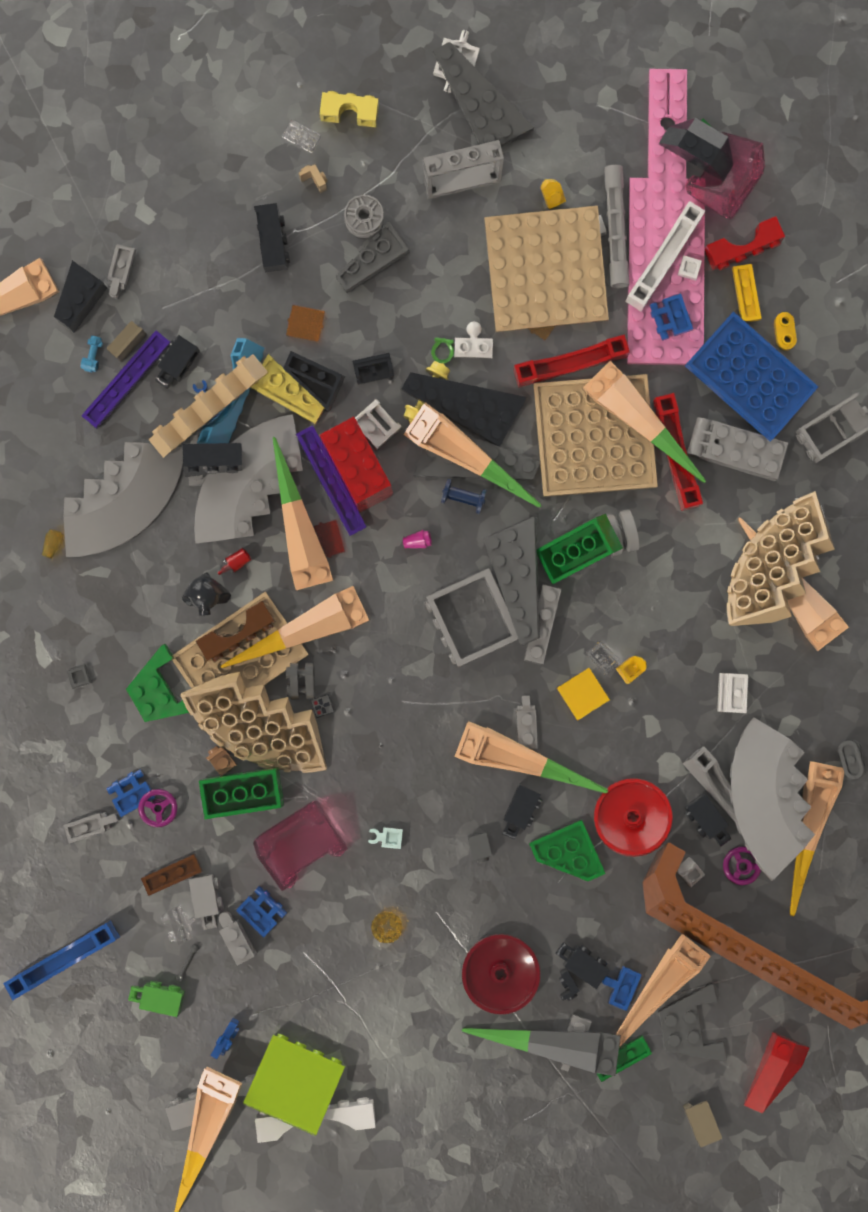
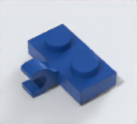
M622 966L617 980L606 975L602 984L613 988L608 1003L627 1011L642 974Z
M232 1018L223 1035L219 1036L216 1041L217 1045L210 1056L218 1059L220 1054L224 1056L226 1051H229L233 1044L229 1039L230 1037L235 1038L240 1029L237 1027L240 1021Z

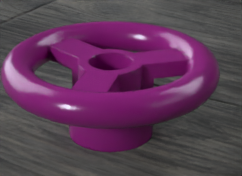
M154 789L144 794L138 806L141 819L147 825L157 828L170 824L176 817L178 810L174 796L162 789ZM154 795H162L166 797L165 800L157 798L152 802L148 801V799ZM171 803V814L162 821V813L165 812L166 806ZM160 805L162 809L156 810L155 806ZM144 806L150 808L156 814V822L146 816Z
M744 846L735 847L724 858V873L734 884H751L759 877L761 869L756 862L751 863L749 860L741 858L739 852L748 853L753 857L750 850H747ZM732 856L737 861L736 871L733 875L729 870V861ZM741 863L746 864V867L743 870H741L740 868ZM752 869L755 870L754 874L747 879H738L741 874L747 875L752 871Z

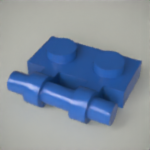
M681 293L663 299L664 307L658 308L657 302L650 304L652 311L650 314L655 319L656 331L660 334L662 341L669 339L667 333L669 330H672L674 337L693 330ZM664 314L667 315L669 323L665 325L661 316Z
M141 769L135 773L132 771L127 774L126 778L120 781L116 780L111 786L106 788L109 795L114 792L118 795L112 802L120 817L136 810L144 794L152 790L147 781L142 784L139 783L138 779L144 776ZM132 784L134 788L125 793L123 787ZM155 795L150 797L148 801L154 800L156 798Z
M258 886L254 892L259 898L255 901L249 896L236 911L262 937H265L278 923L273 916L277 913L283 918L287 912L282 908L283 905L280 902L277 903L270 896L267 890L264 891ZM263 901L272 908L269 913L260 905Z

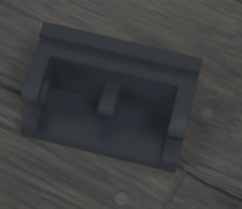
M390 353L352 361L358 385L394 377Z

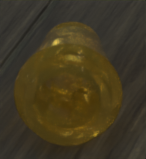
M49 529V532H46L42 555L52 559L64 541V534Z

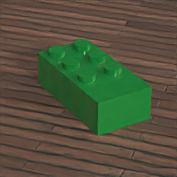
M605 513L536 549V553L553 585L623 549Z
M279 767L199 780L204 820L277 809L284 806Z

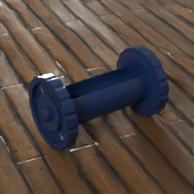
M447 479L445 488L442 490L441 503L445 504L448 498L477 507L476 514H480L482 505H485L484 499L487 490L483 489L481 494H476L451 486V479Z

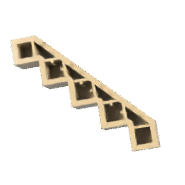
M254 354L248 358L243 356L236 362L238 366L228 375L221 374L215 379L216 384L206 393L203 390L194 397L196 401L185 410L183 408L177 410L173 414L175 418L164 427L159 425L152 431L154 435L149 441L163 458L268 373Z

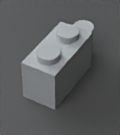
M214 874L190 878L189 885L195 918L201 917L203 930L217 928L216 914H219L223 908L222 897H218L217 889H220L218 877L215 878ZM206 916H212V920L206 921Z
M228 911L222 912L219 915V922L222 926L219 932L238 966L253 958L257 952L239 919L235 921L232 914Z

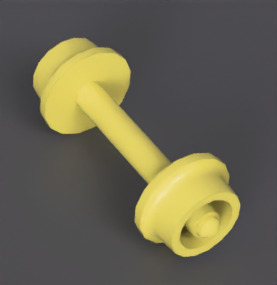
M433 361L431 366L426 368V371L432 377L449 380L450 369L444 363ZM418 400L415 407L405 405L406 411L403 417L411 424L424 403Z

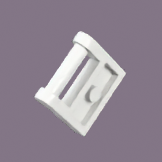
M378 399L374 400L355 417L363 434L377 450L402 429L400 423H396L381 407ZM375 410L391 429L388 432L373 417L372 411Z

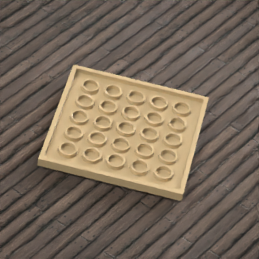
M598 206L484 217L496 332L609 320Z
M647 374L626 376L650 407ZM591 379L533 384L543 497L658 487L654 444L596 403L583 390V387Z

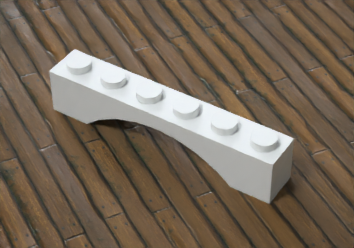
M690 201L688 202L652 261L629 293L625 301L626 303L642 312L702 219L705 210Z
M368 1097L359 1098L356 1102L341 1100L337 1102L338 1104H329L323 1118L341 1122L354 1130L376 1127L373 1099L369 1100ZM259 1112L260 1114H257L255 1118L258 1143L277 1141L285 1132L293 1127L262 1112Z

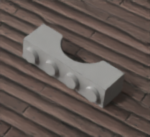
M547 585L541 586L538 602L540 638L527 644L523 661L539 665L544 664L561 589Z

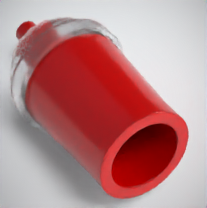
M241 548L227 558H223V561L220 563L221 570L217 572L218 575L222 573L234 575L240 568L251 561V557L244 548Z

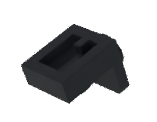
M565 968L560 971L562 977L559 979L564 988L568 987L569 989L561 993L560 997L563 1001L566 999L570 1001L578 996L579 988L568 969Z

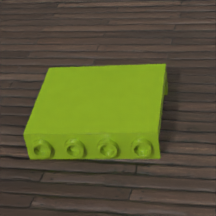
M278 1033L277 1036L273 1035L243 1104L316 1136L345 1066L341 1065L342 1061L332 1057L329 1060L323 1057L324 1053L314 1049L313 1052L307 1050L306 1045L296 1041L293 1044L288 1041V1037Z

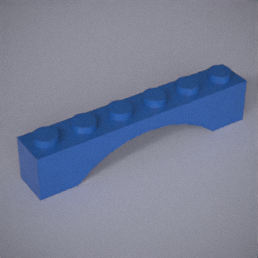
M109 921L3 984L13 1001L119 939L120 936L112 921Z

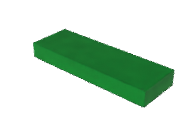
M643 1035L619 1048L616 1074L652 1054ZM597 1073L601 1082L612 1077L611 1075Z

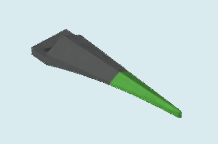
M462 1029L465 1033L586 1071L616 1076L621 1035L605 1032Z

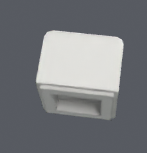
M690 857L683 861L677 870V873L690 887L705 875Z

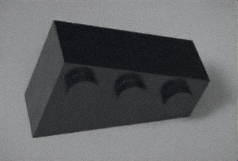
M277 203L254 206L265 273L288 270L287 263H290L289 252H285L284 246L288 245L287 235L282 232V227H285L284 215H280Z
M72 260L54 318L75 333L106 291V285Z
M290 351L283 367L326 410H331L346 376L293 351Z
M241 443L182 444L185 477L225 472L233 474L242 471Z

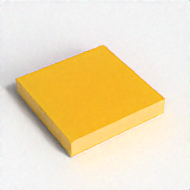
M587 668L556 688L577 721L610 700L590 668Z

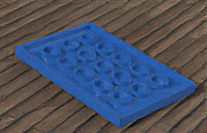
M734 311L685 365L688 370L770 442L818 388L812 380Z

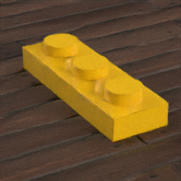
M752 264L733 266L732 273L740 318L746 323L760 321L762 318Z

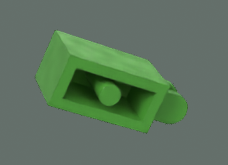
M150 981L144 987L131 986L128 1000L140 1003L139 1009L178 1017L181 1012L185 991L180 990L181 987L177 985L166 987L162 986L161 982ZM138 992H142L141 998L137 997Z

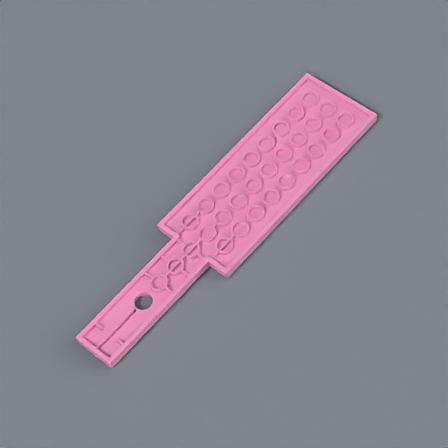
M687 69L649 70L648 178L629 179L628 267L630 285L628 286V295L663 244L688 202L690 201L705 210V179H686V160L659 145L666 132L660 124L662 119L671 118L675 125L687 121ZM705 213L642 312L628 304L627 344L630 353L627 357V364L686 365L704 345ZM683 256L702 261L696 281L678 276ZM681 293L693 330L675 337L672 330L667 331L669 339L662 341L660 334L656 331L655 319L650 314L652 312L650 304L657 302L658 308L664 307L663 299ZM661 315L664 325L668 324L669 320L667 315Z

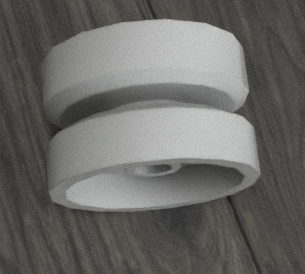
M629 509L620 511L617 519L613 514H608L607 517L623 549L611 554V556L622 555L624 547L629 553L638 551L640 546L631 511Z

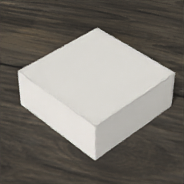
M683 256L678 276L696 281L702 261Z

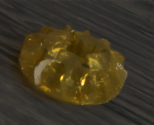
M382 912L375 916L372 921V934L379 942L392 943L402 933V922L394 913ZM389 919L390 926L395 928V930H388L385 936L384 928L378 925H385Z

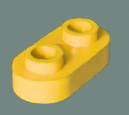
M782 312L774 320L776 344L779 349L788 351L797 342L795 323L790 313ZM782 319H786L788 324H784ZM785 337L790 339L789 343L785 342Z

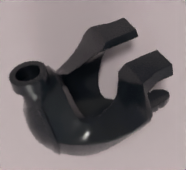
M207 572L194 579L182 596V600L188 606L198 608L199 616L211 615V608L216 604H225L231 598L230 592Z

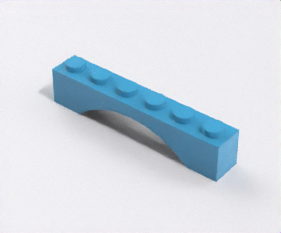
M237 338L230 355L233 370L238 366L236 362L243 356L248 358L254 354L258 361L261 362L265 348L249 339ZM249 388L226 406L212 421L203 426L197 444L229 443L231 435L236 429L238 417L242 413L244 401L249 395Z

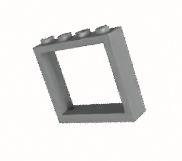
M492 141L424 157V184L428 199L501 182L504 157L500 141ZM436 167V172H431V168ZM495 173L497 178L491 179L490 174ZM433 187L436 188V192H435V193H432V188H433Z
M489 568L426 597L427 602H425V606L429 613L433 612L435 619L432 621L436 630L440 629L443 634L440 639L444 647H449L451 654L448 656L452 665L456 664L457 667L463 666L519 640L508 608ZM484 578L511 637L461 659L434 600Z

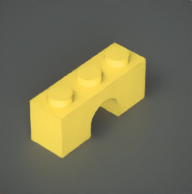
M335 91L322 92L320 119L325 122L339 123L340 116L344 111L353 110L357 113V123L359 126L376 127L379 101L378 98L371 95L360 97L353 93L343 95Z

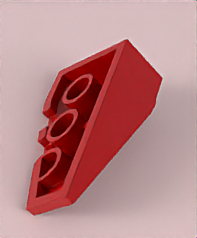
M772 1032L744 1106L763 1113L803 1066L810 1047Z

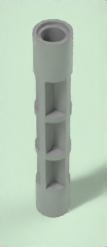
M609 165L604 168L608 207V243H610L611 261L609 264L610 285L612 288H625L630 284L626 256L627 236H625L624 221L626 214L623 203V166Z

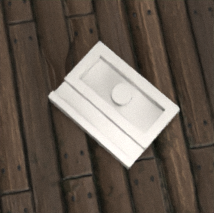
M719 673L717 712L747 713V674Z

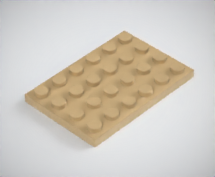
M264 592L173 655L175 659L172 661L191 689L217 677L240 672L245 688H250L263 684L265 686L284 673L286 667H290V663H298L309 654L304 646L299 644L225 668L220 667L228 660L288 624L269 595ZM263 601L276 621L273 624L274 627L265 633L263 630L256 634L257 638L248 643L245 640L239 644L240 648L230 653V651H227L223 654L224 657L215 663L213 660L211 662L207 661L196 640L211 631L222 637H231L238 634L245 626L246 610Z

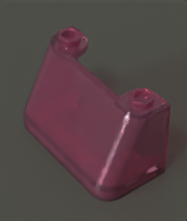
M722 132L729 138L734 163L726 179L723 182L704 171L700 178L695 175L686 181L685 189L687 194L720 216L731 220L764 172V146L761 142Z
M318 801L307 804L259 835L253 842L257 858L281 891L294 886L297 879L296 873L327 853L332 857H339L348 849Z

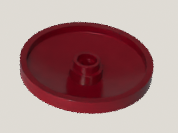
M494 934L482 938L470 948L463 961L462 982L468 997L480 1009L493 1014H510L525 1007L535 996L540 983V967L534 952L524 941L512 935Z

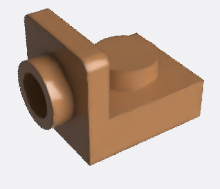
M215 746L208 752L209 756L206 757L220 776H223L237 765L224 747L219 748Z

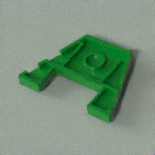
M167 644L160 646L126 688L144 722L189 713L183 700L179 703L177 702L159 671L160 667L175 659Z

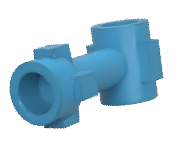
M91 336L87 342L90 345L88 358L83 357L80 365L81 369L90 373L97 372L99 361H96L95 358L98 347L102 348L103 345L102 338Z

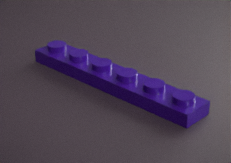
M156 330L81 416L98 429L168 349L170 341Z
M312 425L295 434L348 535L351 536L366 528L314 426Z

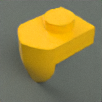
M545 179L542 182L540 188L548 209L566 202L561 184L557 180Z
M632 656L619 665L616 670L625 683L629 684L646 671L647 662L639 656Z

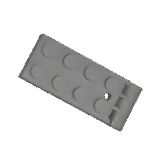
M698 417L687 455L776 481L780 474L788 443L773 439L770 442L763 435Z

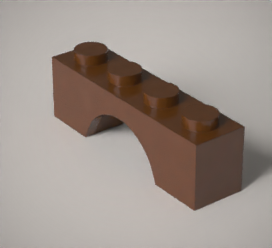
M261 601L246 610V623L238 634L231 637H222L211 631L196 640V643L206 660L209 662L213 660L215 663L224 657L223 654L227 651L232 653L239 649V644L245 640L248 643L257 638L256 634L263 630L265 633L272 629L276 621L266 604Z

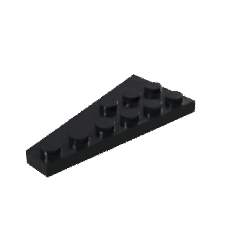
M412 372L409 373L400 389L422 403H427L439 413L444 414L446 417L499 447L527 398Z

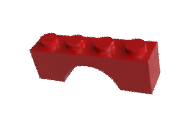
M775 216L757 225L755 228V238L751 243L741 246L734 245L725 238L706 245L704 252L712 270L719 269L720 271L729 267L730 263L735 261L740 263L746 260L749 255L757 256L768 247L774 249L780 246L785 235Z

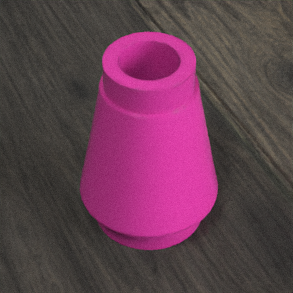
M421 530L403 537L404 548H428V546H432L430 532Z

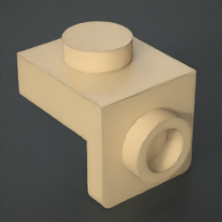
M315 164L305 166L298 173L301 182L312 177L320 193L327 190L326 183L328 180L323 172H319Z

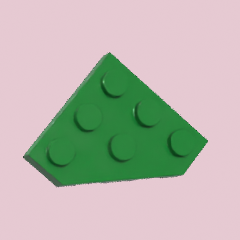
M582 820L529 842L533 855L539 863L587 882L606 874Z

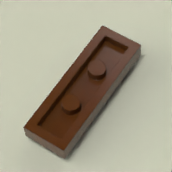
M193 854L142 877L141 880L148 896L199 874L203 870L196 854Z

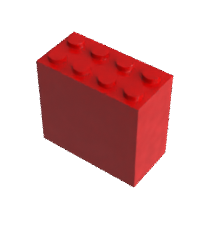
M355 417L320 434L322 443L359 513L393 496L392 486Z

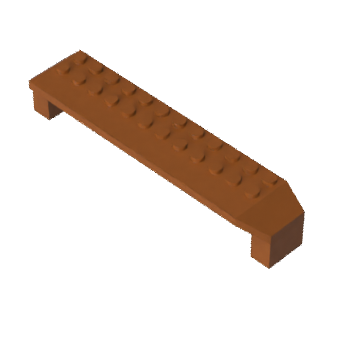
M668 842L656 853L643 880L645 909L648 915L849 1029L868 1024V1000L858 1001L687 904L684 901L675 876L686 852Z

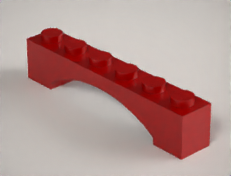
M624 334L567 354L514 365L513 371L518 388L603 365L610 361L613 362L627 358L630 351Z
M671 393L655 397L653 406L656 416L687 455L675 394ZM666 454L681 511L700 507L703 501L694 475Z

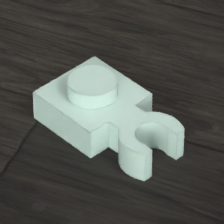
M383 827V833H380L377 829L369 830V832L377 835L376 839H369V843L375 844L378 841H382L381 847L401 849L403 829Z

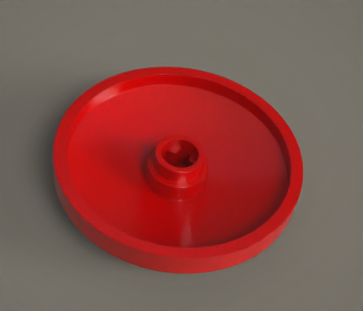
M625 779L607 788L608 793H602L599 797L594 811L595 827L600 839L612 851L624 856L638 857L657 850L666 841L672 828V809L666 795L654 784L641 779Z

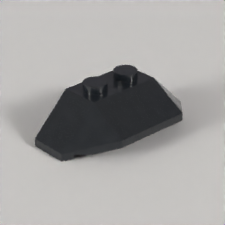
M697 118L668 127L659 142V145L723 182L734 165L728 136Z

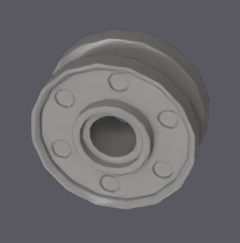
M362 194L353 197L348 201L344 211L346 227L351 234L358 238H369L376 235L381 230L384 221V212L380 202L370 195ZM361 214H367L369 217L367 219H361L359 216Z

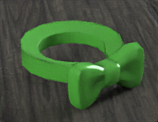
M436 337L434 339L436 343L432 347L431 355L436 362L447 363L454 354L452 347L454 340ZM440 343H447L450 350V355L447 359L441 360L435 355V350Z

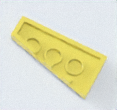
M268 354L262 364L268 373L250 388L316 425L325 408Z

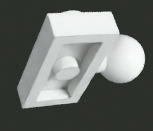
M475 321L470 322L466 328L470 338H455L454 358H492L493 339L478 338L482 330L481 325Z

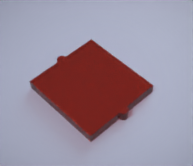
M336 520L326 523L320 522L319 525L313 526L326 557L331 558L333 555L345 552Z

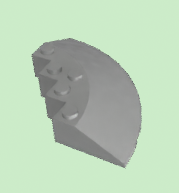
M293 414L265 421L249 429L232 442L242 444V471L233 474L227 472L207 474L196 505L194 521L195 544L254 536L251 517L270 514L267 495L280 493L273 436L277 439L290 473L303 471L298 439L295 435L296 429Z
M125 442L124 461L104 462V480L84 479V498L64 497L63 517L66 557H83L109 551L132 540L133 537L150 526L161 511L165 509L178 485L183 469V447H177L163 458L151 443Z
M753 717L742 732L738 746L734 751V760L730 768V799L736 817L734 819L737 829L742 834L746 843L744 845L756 859L755 862L772 881L807 846L815 834L801 821L811 808L798 794L808 779L794 767L805 752L791 739Z

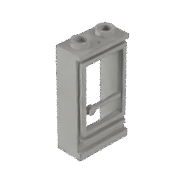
M858 392L796 431L797 440L801 445L804 444L808 450L806 451L808 457L812 461L814 460L815 463L868 431V417L866 415L868 409L865 406L861 408L855 399L859 396ZM838 410H841L855 434L848 438L837 423L836 417L832 415ZM830 417V421L834 423L844 441L821 454L806 430L825 418Z

